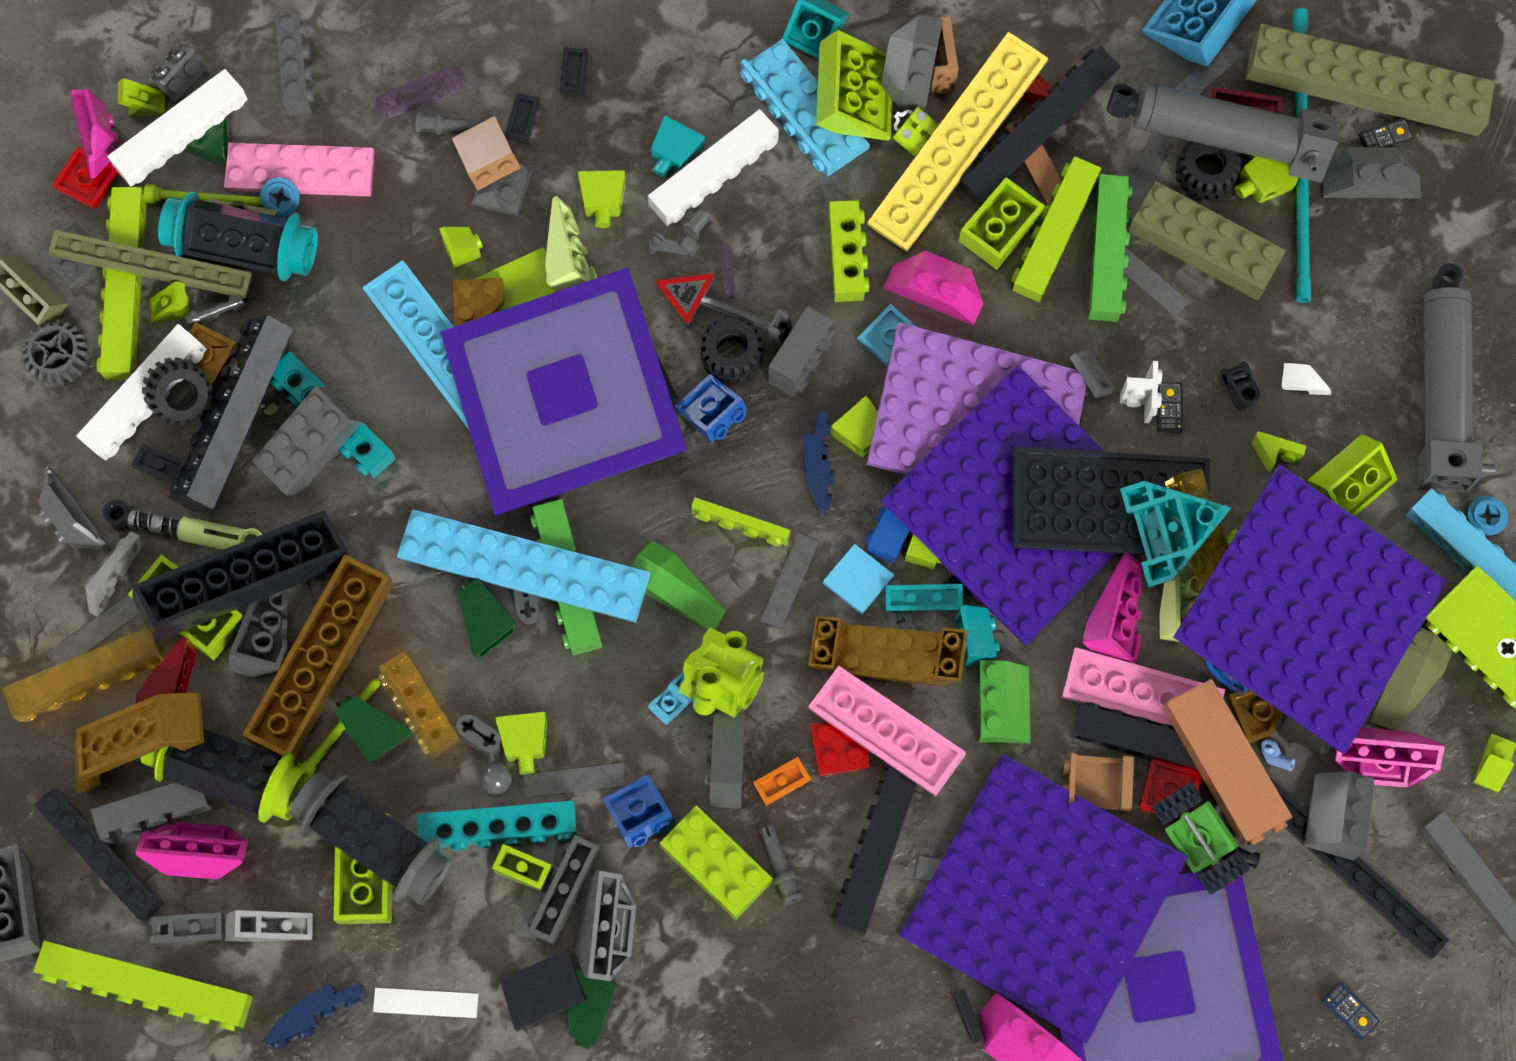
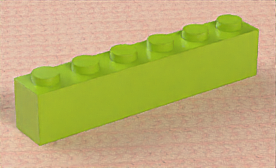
M1075 156L1071 164L1066 163L1061 174L1064 177L1061 185L1056 184L1051 195L1054 201L1051 206L1046 205L1041 216L1045 220L1041 227L1036 226L1031 237L1035 241L1032 247H1026L1021 260L1025 262L1022 268H1016L1011 281L1014 282V292L1040 303L1095 186L1101 167Z

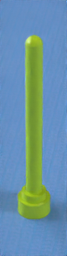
M145 184L144 202L156 204V202H161V199L167 200L169 197L184 199L188 192L162 190L156 184ZM197 192L202 201L206 199L231 203L243 201L249 206H262L260 197Z
M372 679L358 698L367 702L380 686L379 679ZM340 720L309 759L296 765V767L308 771V780L315 775L316 765L346 729Z

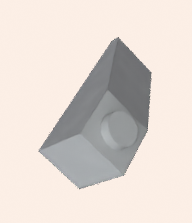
M235 910L226 914L225 941L312 940L313 913Z

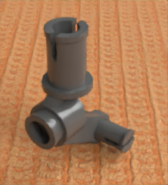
M699 209L689 223L682 226V237L678 241L664 239L661 233H656L648 241L647 252L655 254L657 251L693 257L701 247L698 244L699 232L710 221V216L705 211Z

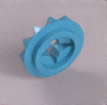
M275 177L267 181L262 187L260 197L263 207L278 210L280 217L293 213L300 203V192L295 183L287 178ZM283 187V194L289 199L283 200L278 206V198L273 194L279 193Z
M1490 496L1474 500L1469 506L1466 516L1470 524L1480 528L1487 537L1499 534L1508 523L1506 507L1501 501ZM1485 510L1488 511V515L1495 517L1489 521L1488 525L1485 518L1479 517V515L1485 513Z

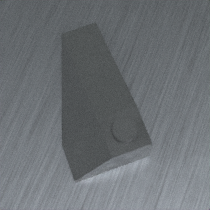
M287 589L249 604L229 653V671L251 677L279 671L288 648Z

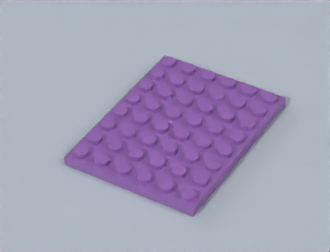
M899 322L896 326L866 465L907 475L1017 365L1078 425L1087 384L1078 370Z

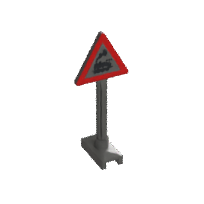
M714 274L656 281L657 286L688 326L701 306L733 319L734 315L740 316V321L746 318L750 321V325L754 324L763 333L770 335L774 350L777 352L783 345L784 336H789L793 329L788 312L779 309L773 320H765L707 297L706 294L715 279Z

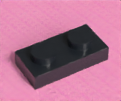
M142 443L131 466L138 471L171 484L173 479L179 475L181 459Z

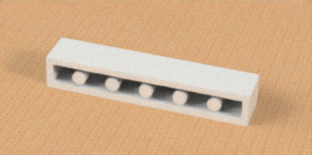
M224 69L107 157L117 172L132 187L134 184L142 182L154 169L162 167L166 160L174 154L181 153L186 145L194 139L201 138L213 125L221 123L225 116L233 110L240 109L244 102L248 100L244 90L228 71Z
M759 109L649 194L648 204L650 208L667 226L672 222H678L683 218L687 210L691 207L696 208L699 206L704 197L710 192L712 194L717 192L721 188L722 183L728 178H735L746 164L751 165L759 158V154L764 150L772 149L778 142L779 129Z
M177 324L76 437L105 461L109 457H113L125 439L130 438L135 433L136 427L153 413L145 403L143 398L146 396L142 393V387H146L143 379L150 376L147 371L150 368L154 370L157 368L155 363L160 361L163 364L165 363L164 359L169 357L172 360H175V357L181 358L184 361L186 359L196 364L203 358L204 352L207 349L183 327ZM183 379L175 380L167 387L165 399L170 394L173 386Z

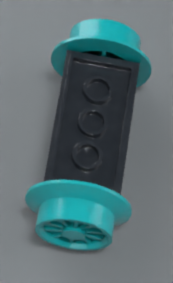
M195 191L188 192L184 199L169 197L162 208L158 226L160 244L173 247L175 255L178 257L186 258L190 255L278 274L281 281H287L292 273L307 276L313 266L318 244L316 227L303 225L298 213H292L287 219L202 201Z

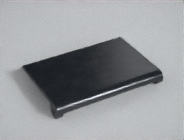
M569 949L500 980L512 1024L517 1032L587 1000L585 992L581 990Z

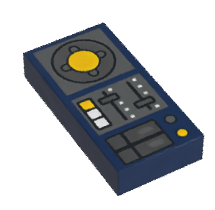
M1342 982L1338 983L1321 1001L1360 1040H1363L1381 1021Z

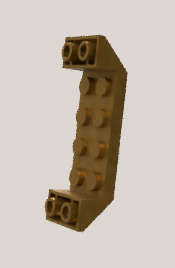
M816 616L808 666L832 674L840 666L857 678L937 686L961 682L968 631L942 628L941 633L852 625L845 624L841 618Z
M199 693L157 694L76 729L74 751L77 793L81 794L100 786L101 773L170 745L184 751L204 743L201 695Z

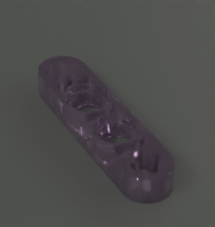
M449 67L382 93L375 101L377 112L382 117H393L459 91L465 85L463 71L458 67ZM453 75L457 78L455 83L450 78ZM441 79H443L446 87L444 88L442 87V83L440 81ZM429 83L438 85V89L432 93L427 92L425 87ZM406 92H413L416 94V97L412 101L403 100V95ZM395 97L399 98L400 105L397 104ZM388 101L390 104L389 109H386L383 104L384 102Z

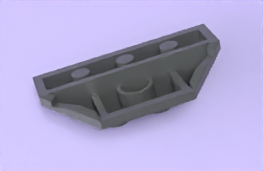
M918 15L890 35L881 85L900 111H914L918 106L924 112L926 110L943 19Z
M1348 147L1327 168L1322 181L1323 197L1420 199L1421 197L1420 174L1397 148Z
M50 466L45 468L38 504L43 511L39 514L48 525L53 523L57 528L54 534L62 544L67 542L74 549L100 552L111 551V547Z
M596 871L580 899L575 954L585 978L611 981L631 959L636 904L624 883L625 880L622 874Z

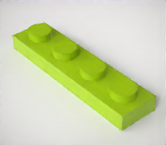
M696 497L694 498L691 508L692 514H695L697 519L709 522V520L718 522L719 526L728 530H733V528L743 531L744 535L751 538H757V536L765 538L769 544L774 546H781V544L787 546L790 538L789 529Z

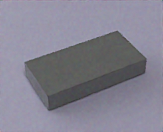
M1090 350L1075 352L1069 357L1095 398L1110 395L1115 391Z

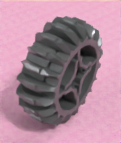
M57 319L55 325L48 320L46 327L38 325L39 330L36 333L30 330L32 337L24 338V342L28 346L21 347V352L24 354L21 356V361L25 364L24 369L30 372V376L33 379H38L43 385L47 382L50 386H54L57 381L59 385L63 386L64 379L73 382L72 376L74 374L81 376L79 368H87V364L83 360L90 359V355L86 352L90 350L88 343H85L87 338L84 334H81L78 327H73L69 322L63 325L62 321ZM69 340L73 342L72 355L67 352ZM39 351L44 355L42 367L38 364Z

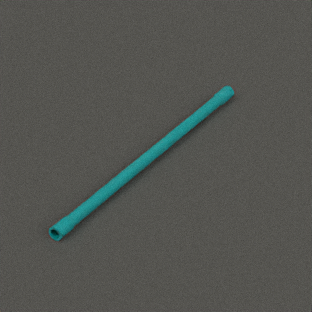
M1299 8L1293 11L1294 32L1307 35L1308 10ZM1295 91V117L1299 118L1302 108L1308 110V94ZM1297 177L1296 301L1305 303L1311 301L1309 180Z

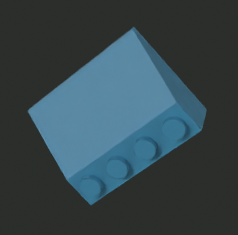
M1164 0L1142 31L1143 34L1187 61L1208 67L1257 0Z

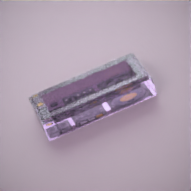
M721 244L725 298L732 299L735 297V282L731 245Z

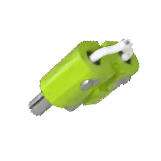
M919 106L914 111L905 110L903 113L897 112L894 116L896 119L894 124L896 133L892 138L915 156L921 151L940 124ZM908 113L911 114L907 118L905 123L898 129V124L900 120L899 116L902 117Z

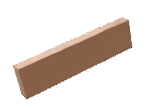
M1015 122L1006 125L1005 130L1008 134L1015 129L1013 126ZM1041 145L1023 164L1045 206L1047 204L1051 206L1054 198L1051 197L1056 184L1061 185L1062 181L1044 146Z

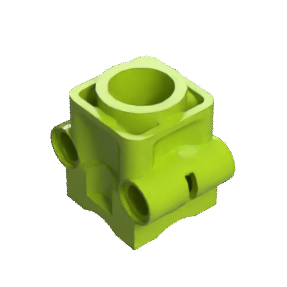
M710 627L703 636L700 648L692 652L685 660L683 667L685 678L680 684L679 693L693 700V708L698 714L709 715L716 708L735 718L740 710L746 709L756 696L764 677V672L761 671L763 658L746 650L747 639L741 632L730 631L724 635Z

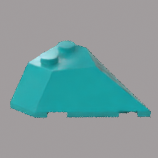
M1146 481L1121 488L1127 513L1135 515L1148 560L1141 562L1148 587L1174 580L1232 507Z

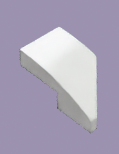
M1284 363L1283 390L1308 391L1309 394L1331 395L1330 388L1310 365Z

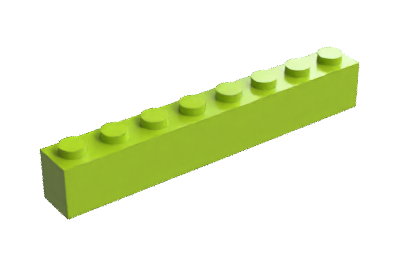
M112 187V194L108 197L107 201L108 210L110 211V219L106 220V231L109 234L108 241L144 249L147 203L144 202L142 187ZM103 268V277L106 279V284L101 291L104 311L100 312V323L103 325L102 334H99L98 337L101 357L97 358V370L106 381L127 380L136 371L142 276Z
M43 941L33 971L41 975L40 980L56 984L57 979L67 982L65 987L80 991L83 986L92 988L91 994L106 998L108 993L118 995L116 999L118 1001L132 1004L133 1000L142 1001V1007L158 1011L159 1006L169 1009L167 1014L183 1018L184 1013L194 1015L193 1021L208 1025L210 1020L220 1022L219 1028L234 1031L235 1027L244 1028L253 999L248 994Z

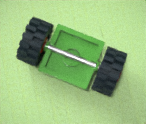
M1192 782L1179 790H1175L1164 797V800L1152 807L1163 825L1181 815L1180 820L1164 830L1178 851L1188 857L1186 863L1194 874L1212 864L1210 869L1198 876L1209 895L1228 886L1250 870L1238 851L1224 860L1221 859V857L1239 845L1209 801L1192 812L1187 811L1203 800Z

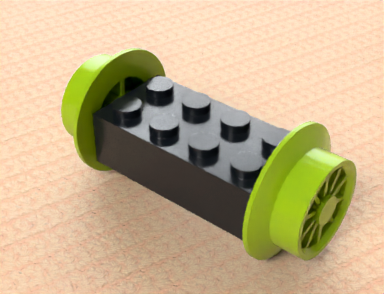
M204 728V743L184 751L169 745L140 757L141 763L155 768V779L157 781L163 782L168 779L258 815L259 821L263 823L267 822L273 815L288 821L292 817L290 815L291 806L301 789L308 782L309 777L308 771L294 766V755L291 753L285 754L280 759Z

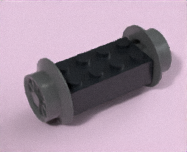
M322 771L313 775L301 789L290 809V815L302 823L300 835L306 838L316 833L396 889L393 897L396 902L408 896L418 904H424L441 884L452 863V860L439 852L441 840L436 837L427 843L347 788L349 778L346 774H341L335 779H332Z

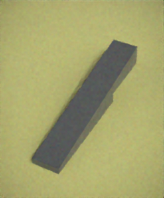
M1441 812L1422 827L1420 832L1454 870L1452 872L1454 877L1516 948V903L1446 812Z

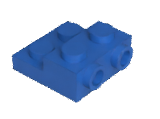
M709 374L674 406L677 412L692 423L695 430L711 443L715 439L720 440L724 438L728 431L727 428L734 422H741L747 411L743 399L712 374Z
M649 774L603 798L604 804L628 847L633 845L635 847L643 846L648 841V837L655 833L664 834L668 832L671 824L675 823L671 812Z

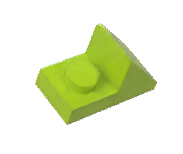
M125 78L118 81V104L128 107V116H162L165 114L166 96L160 90Z
M175 281L149 299L151 322L153 323L185 319L184 314L190 311L189 299L185 293L183 282Z
M1257 431L1252 440L1254 449L1269 473L1275 465L1277 456L1288 463H1299L1306 449L1305 445Z
M1491 734L1473 783L1498 793L1514 766L1511 759L1516 743Z

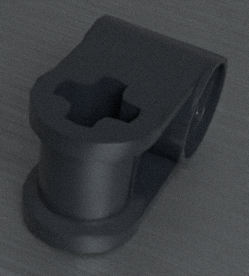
M1243 361L1234 368L1228 370L1226 368L1221 369L1222 382L1228 390L1235 407L1242 412L1253 410L1260 397V389L1256 384L1248 363ZM1242 394L1250 395L1252 400L1244 399Z

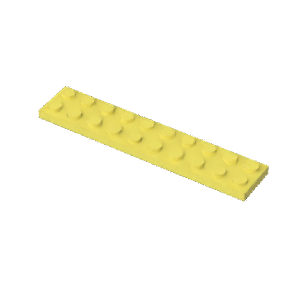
M1008 32L869 219L867 225L908 252L962 179L963 173L973 164L1048 62V58Z

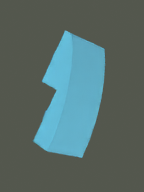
M684 672L675 678L668 688L648 706L666 725L692 701V699L679 693L680 684L685 678Z

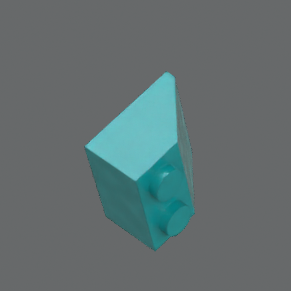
M798 0L782 39L786 43L819 59L820 42L837 30L843 31L850 13L826 0Z
M960 606L956 616L957 629L968 631L964 668L978 666L980 660L996 661L997 655H1000L998 640H994L992 631L996 630L994 616H989L988 608Z

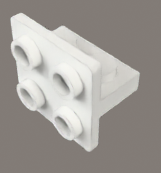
M1158 361L1152 362L1145 378L1127 377L1120 393V403H1124L1129 407L1145 405L1144 423H1150L1152 417L1157 414V408L1161 406L1162 396L1161 393H1157L1158 384H1161L1162 369H1158Z

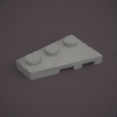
M130 531L126 538L119 540L110 557L107 556L102 561L98 572L95 575H91L86 581L85 588L89 613L96 617L102 611L100 603L104 597H111L115 591L114 586L116 585L118 575H125L141 550L140 536Z

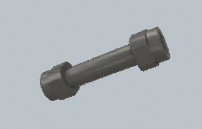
M230 295L227 301L198 312L196 309L191 310L189 313L184 314L188 326L192 328L195 322L202 325L201 321L231 309L234 312L241 310L243 307H246L243 298Z

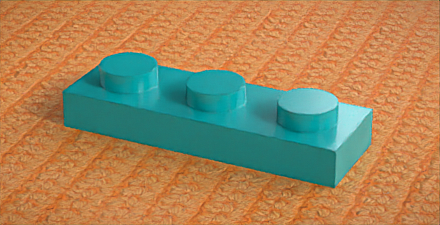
M963 584L886 585V611L959 610V607L963 606Z

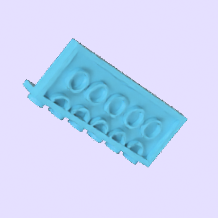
M783 39L749 62L746 59L741 61L740 75L747 84L751 83L759 100H764L768 104L772 116L775 119L779 118L785 132L790 137L794 136L798 141L799 149L802 153L808 154L812 158V164L818 172L822 171L828 177L869 149L870 144L864 137L837 134L816 125L818 81Z

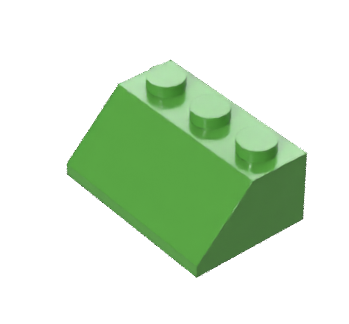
M980 660L977 667L978 743H1030L1029 667L1009 661Z

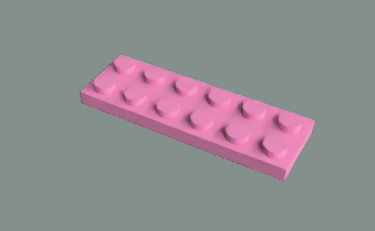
M228 143L224 188L226 191L261 193L262 187L267 181L280 177L287 178L295 183L300 194L371 196L375 151L374 148Z
M1075 647L1061 698L1085 704V702L1100 705V709L1106 711L1111 709L1120 710L1125 713V716L1131 718L1136 716L1149 719L1150 723L1156 725H1172L1162 707L1166 702L1203 683ZM1217 687L1222 697H1224L1225 689Z
M840 666L837 667L808 706L812 712L934 796L939 793L966 755L964 750Z

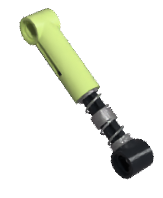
M121 500L109 501L103 508L104 519L115 530L124 531L129 528L135 529L136 527L139 530H143L145 528L152 533L162 535L169 533L172 537L177 535L178 541L220 550L262 535L255 528L242 529L185 516L180 520H175L172 516L167 518L166 515L158 513L151 515V512L146 514L138 509H134V507L127 506ZM124 511L120 519H113L117 512Z

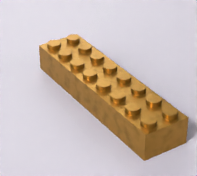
M347 555L343 556L242 735L249 742L281 758L285 754L291 753L294 755L295 762L394 584L389 576Z

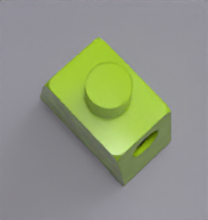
M1254 157L1242 169L1239 176L1242 183L1235 187V192L1240 199H1244L1251 194L1258 203H1262L1293 190L1298 178L1288 175V165L1285 163Z
M625 170L578 171L586 216L595 217V226L597 228L610 227V217H617L621 214L626 186Z
M865 396L831 426L830 434L854 453L864 457L870 449L878 411L869 398Z
M537 712L496 717L508 762L518 761L519 774L521 775L534 773L533 759H540L545 756L546 713Z

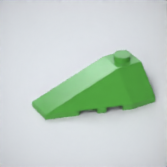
M652 540L632 563L631 567L651 573L645 592L647 596L706 630L710 627L716 630L726 614L725 609L673 551Z

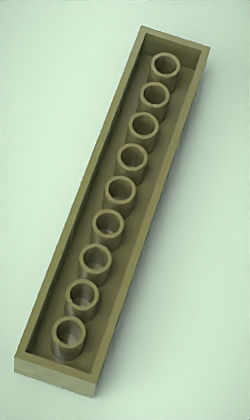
M1265 24L1259 26L1253 37L1245 78L1474 136H1479L1489 123L1495 81Z

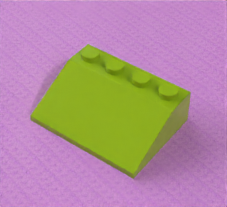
M840 30L835 31L820 42L816 125L837 134L887 141L891 139L892 98L881 85L886 52Z

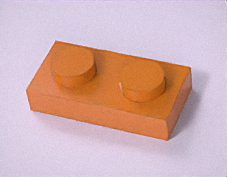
M796 757L754 781L753 786L765 806H768L810 782L811 778L799 758Z

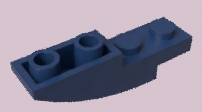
M818 411L815 435L806 433L804 435L803 469L811 501L818 515L824 516L825 508L830 509L832 494L827 493L828 484L833 485L835 470H831V461H827L829 445L824 444L825 436H830L832 421H827L828 412Z
M359 983L337 992L335 986L329 984L308 995L280 1018L265 1038V1046L269 1048L274 1047L275 1050L288 1046L290 1044L289 1040L299 1036L300 1039H304L314 1035V1029L321 1027L318 1016L321 1015L322 1019L336 1014V1009L346 1005L347 1008L360 1004L362 1002L361 998L367 996L364 986Z

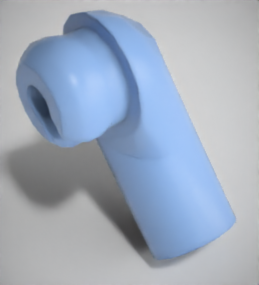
M1266 739L1261 743V750L1267 763L1288 771L1293 770L1295 759L1284 756L1275 741Z

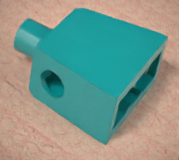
M664 116L651 148V157L657 162L652 170L653 173L661 178H665L670 169L678 173L704 150L705 136Z

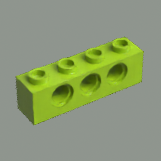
M859 200L829 202L834 302L864 301L865 292H869V278L864 277L863 270L868 268L867 254H862V246H866V233L861 232L860 225L864 224L865 218L864 209H859ZM848 225L851 226L853 230L845 231L842 229V227ZM846 248H851L855 252L853 254H847L843 250ZM854 271L857 275L848 277L845 275V272Z

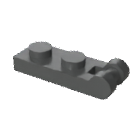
M222 912L148 918V926L151 927L149 945L224 940ZM168 925V934L162 935V926Z

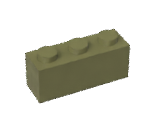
M19 255L0 257V289L37 325L47 324V320L52 323L56 322L68 305V302Z

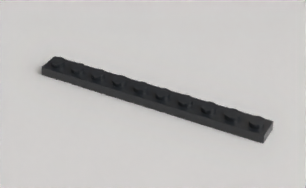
M1271 779L1292 815V818L1286 821L1288 826L1285 829L1304 845L1308 811ZM1306 847L1430 960L1434 959L1450 940L1359 857L1353 861Z

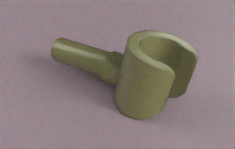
M261 402L258 407L269 420H274L282 414L274 402L268 406Z

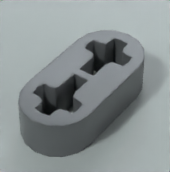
M513 590L518 619L527 625L535 623L540 617L538 596L528 594V597H524L523 592ZM528 602L531 610H535V612L531 613L530 618H526L525 614H521V612L525 611V603Z

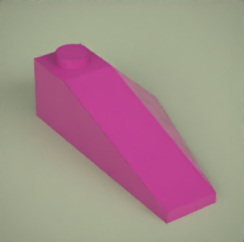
M1123 554L1087 620L1082 643L1094 653L1136 664L1141 644V634L1137 633V620H1141V611L1138 610L1137 598L1142 595V564L1131 554Z

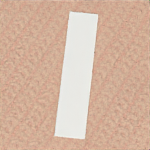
M375 988L373 1012L476 1018L478 994Z

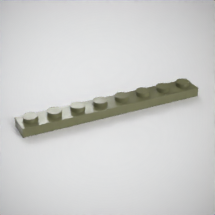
M54 230L48 251L49 256L172 283L175 281L183 282L186 286L245 299L252 279L251 272L60 230Z

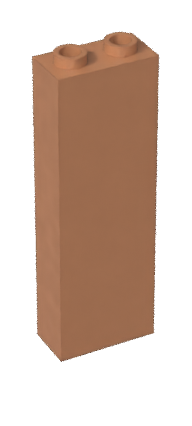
M1210 679L1166 702L1162 707L1241 845L1249 842L1252 846L1265 839L1264 833L1272 830L1275 834L1288 826L1286 821L1291 819L1292 815L1213 680Z

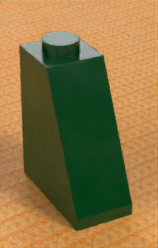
M226 117L221 123L209 128L201 138L194 139L186 145L183 151L221 166H226L228 153V121Z
M477 578L475 581L469 580L460 588L461 591L458 593L471 651L474 658L479 661L518 631L515 622L480 579Z
M348 695L336 703L338 709L334 711L368 763L413 734L409 728L358 697L351 699Z
M575 969L581 990L585 992L587 1000L568 1008L570 1037L575 1040L574 1045L589 1050L591 1045L595 1047L598 1045L618 985L612 981L585 978L582 971Z

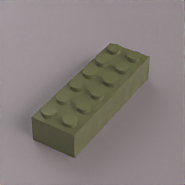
M1155 181L1129 228L1130 233L1257 301L1286 252L1285 249Z

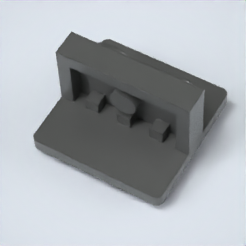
M173 48L165 56L166 61L161 67L159 65L150 72L149 76L151 78L147 81V84L149 86H156L172 103H176L207 68L193 55L195 51L192 48Z

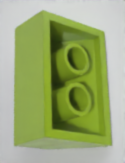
M1361 434L1309 478L1308 482L1314 489L1353 516H1356L1398 479L1383 444Z

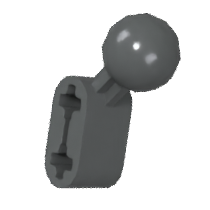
M471 714L461 716L456 723L459 738L484 756L485 767L479 774L481 788L493 795L505 792L512 783V774L510 769L502 764L500 760L502 742L499 733ZM473 726L474 731L468 730L465 733L464 727L470 728ZM492 740H494V746L489 744L486 747L485 741L491 742Z

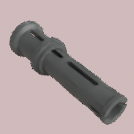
M417 111L415 131L416 133L421 131L436 132V135L443 134V132L463 133L485 120L444 117L442 113L428 115Z
M768 825L767 830L770 837L765 827L759 829L758 832L776 875L773 881L775 885H778L783 897L781 903L783 906L802 900L805 896L803 893H800L795 881L796 873L790 870L775 831V826Z

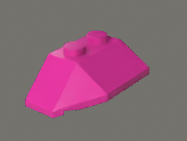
M89 89L70 90L72 109L90 178H96L109 164L110 160L107 156L115 151V146H119L117 132L111 130V128H114L112 114H107L105 104Z
M924 251L894 265L883 286L885 290L974 326L983 306V301L971 269L928 251Z
M1361 727L1346 754L1336 750L1335 760L1345 772L1351 771L1374 778V785L1408 788L1425 779L1430 774L1440 771L1445 746L1414 732Z
M174 822L158 827L153 831L142 832L136 849V855L165 875L219 879L242 864L248 843L245 838H242L229 826Z
M997 992L980 1013L984 1051L996 1061H1082L1063 1043Z

